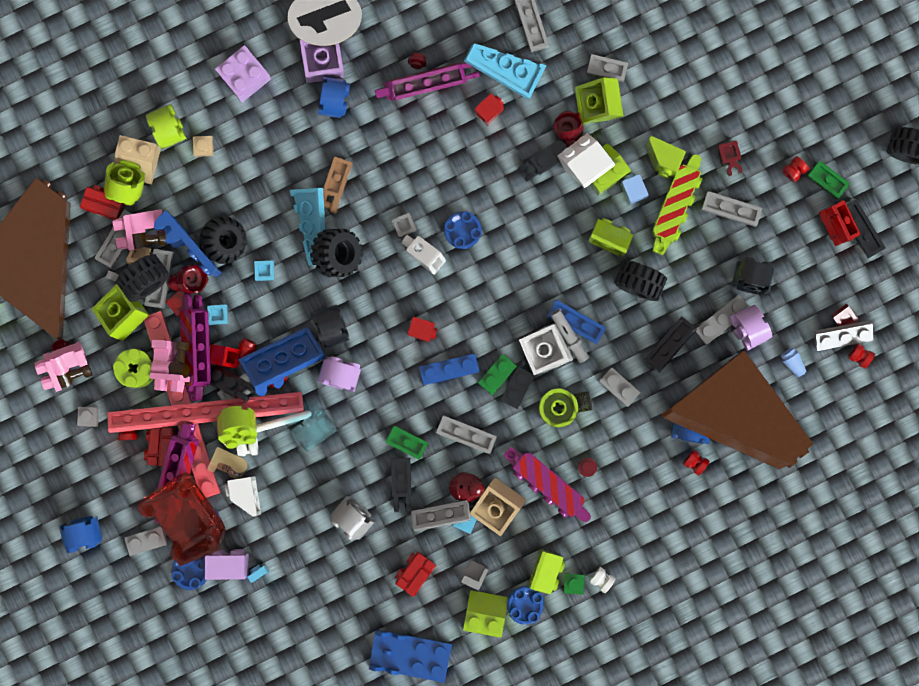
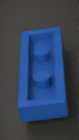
M555 300L546 317L553 320L550 314L557 309H561L572 330L597 345L606 327Z
M475 354L419 367L423 385L479 373Z

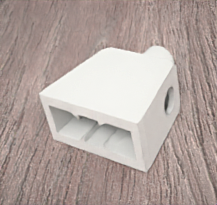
M408 234L402 241V244L407 247L406 251L433 275L436 274L446 261L440 251L420 236L414 239Z

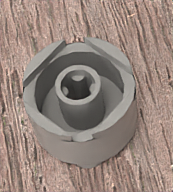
M346 496L331 513L332 518L330 522L337 528L341 527L345 531L344 535L351 541L354 539L360 540L375 523V519L371 520L369 518L371 513L355 500L352 503L349 501L351 497Z

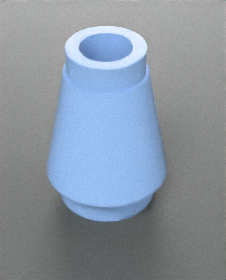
M790 348L781 354L782 362L796 377H800L807 372L799 352L794 348Z

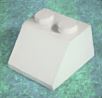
M588 133L557 155L565 172L584 188L615 166L598 141Z
M556 324L519 340L534 375L573 360L565 339Z
M256 477L227 481L228 485H225L227 497L230 496V500L251 516L260 515L261 509Z

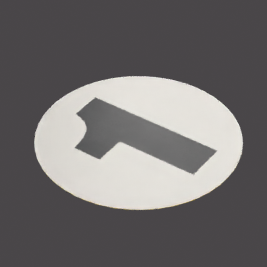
M294 0L288 11V23L292 32L302 41L319 46L334 45L345 41L357 31L362 19L361 7L357 0Z

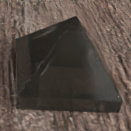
M589 391L574 394L578 403L577 413L592 410V399Z

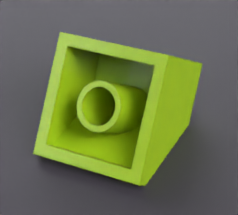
M603 77L575 87L578 113H580L583 124L609 121L623 116L618 79Z
M650 136L645 145L654 171L658 172V175L662 178H673L681 165L686 151L653 136Z
M608 143L602 146V148L612 159L615 166L590 184L598 196L631 172V169L621 155Z
M598 219L588 242L623 257L628 250L633 234L626 227L620 226L618 228L613 226V222L608 219Z
M117 284L91 309L107 334L121 341H124L149 316L140 301L130 302Z
M540 549L528 584L529 588L551 594L552 590L556 591L559 580H557L558 573H562L565 566L564 557Z
M470 590L463 631L502 638L508 597Z

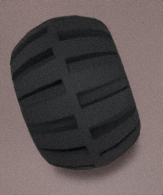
M218 216L210 219L203 226L199 235L201 250L211 261L219 264H227L237 260L243 254L247 245L246 232L243 226L235 219L227 216ZM219 237H224V239L222 240L224 244H220Z

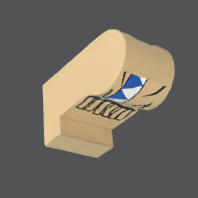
M217 447L207 470L215 472L217 468L228 473L232 478L238 479L244 475L247 469V462L245 459Z

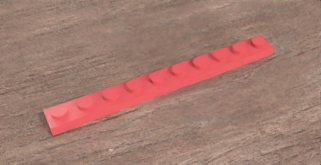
M159 311L150 314L144 320L151 345L152 340L172 342L163 312ZM168 381L167 394L171 406L192 403L186 387H184L183 392L170 391L171 381ZM197 423L195 424L194 435L199 442L192 471L201 499L221 492L215 473L207 470L211 461L199 424ZM178 425L179 431L182 429L183 425Z
M302 392L249 397L247 402L238 398L107 412L108 431L113 433L178 426L187 422L193 424L217 421L216 416L221 414V410L232 406H242L243 410L251 408L255 411L256 417L304 412Z

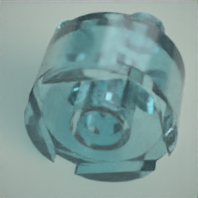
M323 408L313 414L315 418L310 416L302 422L304 426L299 424L291 430L307 452L337 431L336 426Z

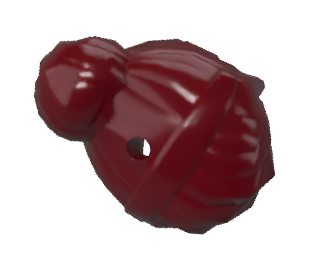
M566 110L555 119L553 128L556 135L565 141L566 146L569 147L582 136L584 125L580 113Z
M194 263L182 267L177 274L171 275L167 282L169 288L174 291L194 294L203 292L209 278Z
M461 472L456 477H452L448 487L451 495L459 502L465 500L473 502L479 499L485 491L483 482L479 477L466 472Z

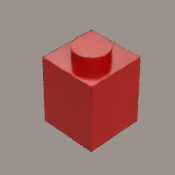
M490 93L474 109V113L488 126L504 111V102L499 96L496 95L494 97Z
M413 317L408 336L430 343L431 339L435 340L438 328H434L435 323Z
M211 344L210 364L237 369L240 350Z

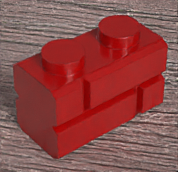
M94 185L93 188L86 187L80 208L116 220L119 219L126 204L107 199L104 188Z
M844 200L819 211L821 221L824 223L829 237L835 246L861 235Z
M160 427L150 428V430L146 431V441H149L148 449L144 451V461H147V465L164 466L169 442L172 436L175 435L176 428Z
M419 551L416 554L411 553L406 560L408 563L407 567L404 570L401 568L394 577L397 579L395 584L412 597L416 595L437 565Z

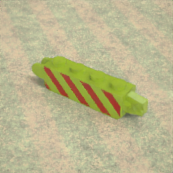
M699 155L691 156L687 165L680 166L672 179L651 231L653 238H655L652 250L654 253L663 256L668 246L679 239L681 231L678 229L681 223H685L688 216L686 209L688 205L692 206L695 199L693 192L695 188H699L703 179L700 177L701 171L698 170L702 160Z

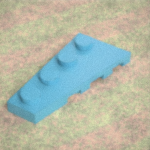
M475 43L471 45L464 59V62L526 99H530L546 65L533 63L530 60L517 58L508 53L504 54Z
M323 188L290 190V194L294 196L296 205H293L295 213H298L300 219L299 229L300 232L302 231L305 239L303 245L308 265H313V257L310 256V253H312L311 245H314L313 240L318 237L317 234L326 229Z

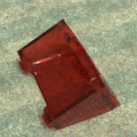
M189 473L179 474L140 500L137 506L140 514L146 518L152 516L156 518L173 542L170 554L179 566L219 550L226 532L225 525Z

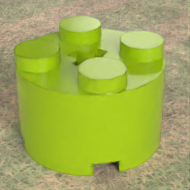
M172 104L146 114L149 127L153 130L152 134L162 149L187 139L182 129V122L179 117L176 118V112Z
M120 160V163L114 164V162L110 163L106 168L105 197L129 206L134 205L135 201L139 200L142 196L145 172H142L141 167L132 161Z
M129 349L122 352L113 364L116 379L122 385L131 388H143L153 381V379H150L153 357L147 352L138 349ZM133 365L138 366V367L136 368L137 371H138L137 373H136V372H132V370H133V367H132V366H133Z
M559 388L550 390L540 399L538 406L539 415L551 427H565L576 418L578 412L577 400L567 390ZM555 403L563 406L560 414L553 410V407L556 406Z
M232 406L221 410L219 416L217 414L218 439L223 444H226L227 448L233 449L238 445L254 444L256 442L257 425L253 409L243 410L242 406Z

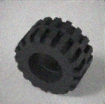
M910 127L894 128L886 152L897 160L919 165V129Z
M325 229L317 234L318 237L314 238V245H311L312 253H310V256L313 257L312 264L316 265L315 269L317 272H321V275L327 277H347L354 274L353 271L358 270V265H361L362 262L360 258L363 257V253H361L362 244H359L360 239L355 237L356 234L354 232H350L348 229ZM336 246L338 247L339 252L337 260L335 258Z
M151 254L136 260L126 267L117 277L116 283L130 302H134L149 296L167 281L170 273L157 255Z
M622 261L614 284L619 289L634 296L650 301H659L667 277L646 265L634 261Z

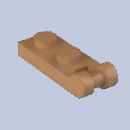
M335 156L323 188L324 208L330 209V212L337 213L353 165L352 162ZM328 195L334 197L333 202L327 201Z

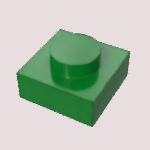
M565 573L564 593L583 595L585 575Z

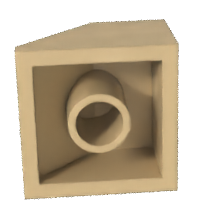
M120 135L115 152V164L120 163V160L137 163L141 167L142 172H145L144 183L152 185L161 148L155 143Z
M495 477L470 512V515L501 536L526 499Z

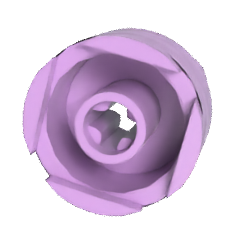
M756 305L749 306L729 317L732 325L736 328L733 330L738 340L742 339V343L747 351L772 338L768 322H764L762 318L764 315Z
M332 356L326 357L323 360L317 382L341 390L345 388L349 392H355L361 371L359 369L360 365L352 362L342 363V359Z

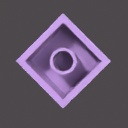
M300 40L306 83L323 81V77L344 78L339 43L319 46Z
M245 45L215 68L219 76L242 103L271 80L267 71Z
M218 549L210 551V554L205 556V580L246 579L249 576V553H244V549H234L230 553H225V550Z

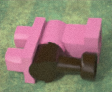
M162 209L122 216L123 218L113 220L114 231L125 229L126 236L115 238L117 249H140L145 245L156 242L159 245H167L165 242V230H158L155 235H146L145 230L154 228V223L162 214Z
M152 340L154 358L151 365L152 373H150V379H155L154 390L167 391L168 381H171L170 391L183 392L185 382H190V367L185 363V351L189 350L190 343Z
M81 342L55 350L50 354L49 352L43 354L44 359L34 363L38 375L45 372L49 373L48 376L41 378L44 390L55 388L57 392L62 390V388L69 387L72 380L82 375L86 378L93 376ZM77 365H80V367H81V368H77V369L70 370L71 367H74V366H77Z

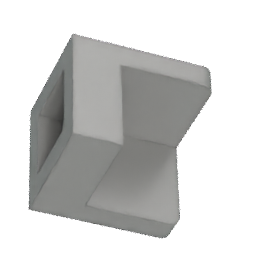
M471 560L461 582L479 591L489 570L488 567Z

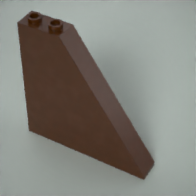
M35 178L0 223V296L53 337L62 339L71 203L66 200L68 196L60 190L57 193L52 190L51 187L53 185L47 180L43 179L40 181Z
M745 351L734 356L661 414L663 418L777 469L794 466L798 462L796 459L808 454V448L813 445L810 438Z

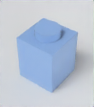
M633 173L623 178L624 181L620 185L629 205L648 197V192L640 174L635 176Z

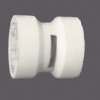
M257 437L254 444L237 446L239 457H244L246 454L258 455Z
M599 567L589 582L597 585L600 591L605 594L611 588L616 578L606 574L605 570Z

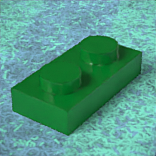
M818 161L807 176L836 199H839L850 185L848 181L821 161Z
M502 354L478 384L493 395L517 366Z
M396 426L393 427L385 442L419 460L428 445V442Z

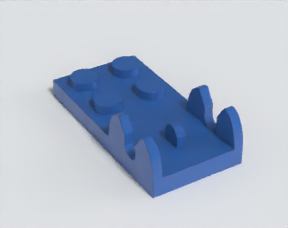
M166 210L156 219L154 229L165 230V234H167L166 243L171 244L174 248H179L186 244L189 248L187 250L188 254L197 262H201L200 268L209 276L217 277L222 273L171 213Z
M306 327L238 360L256 393L259 396H265L268 385L273 384L275 388H281L284 383V377L324 359L325 354L309 328Z
M376 629L369 669L375 672L386 671L391 675L402 674L445 683L452 643Z

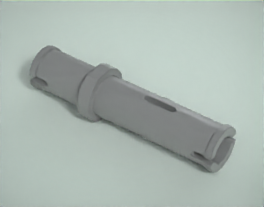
M561 309L553 311L550 316L568 343V349L572 350L579 363L586 361L589 355L583 348L581 339L577 338Z

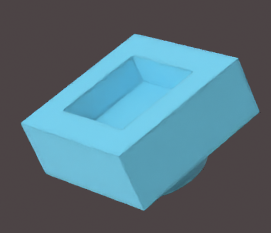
M254 261L255 281L275 280L274 261Z
M228 305L207 306L209 325L229 324Z
M470 515L471 521L453 524V527L471 534L477 519Z
M257 565L250 570L251 575L247 578L253 583L268 573L269 569L266 565L263 567Z

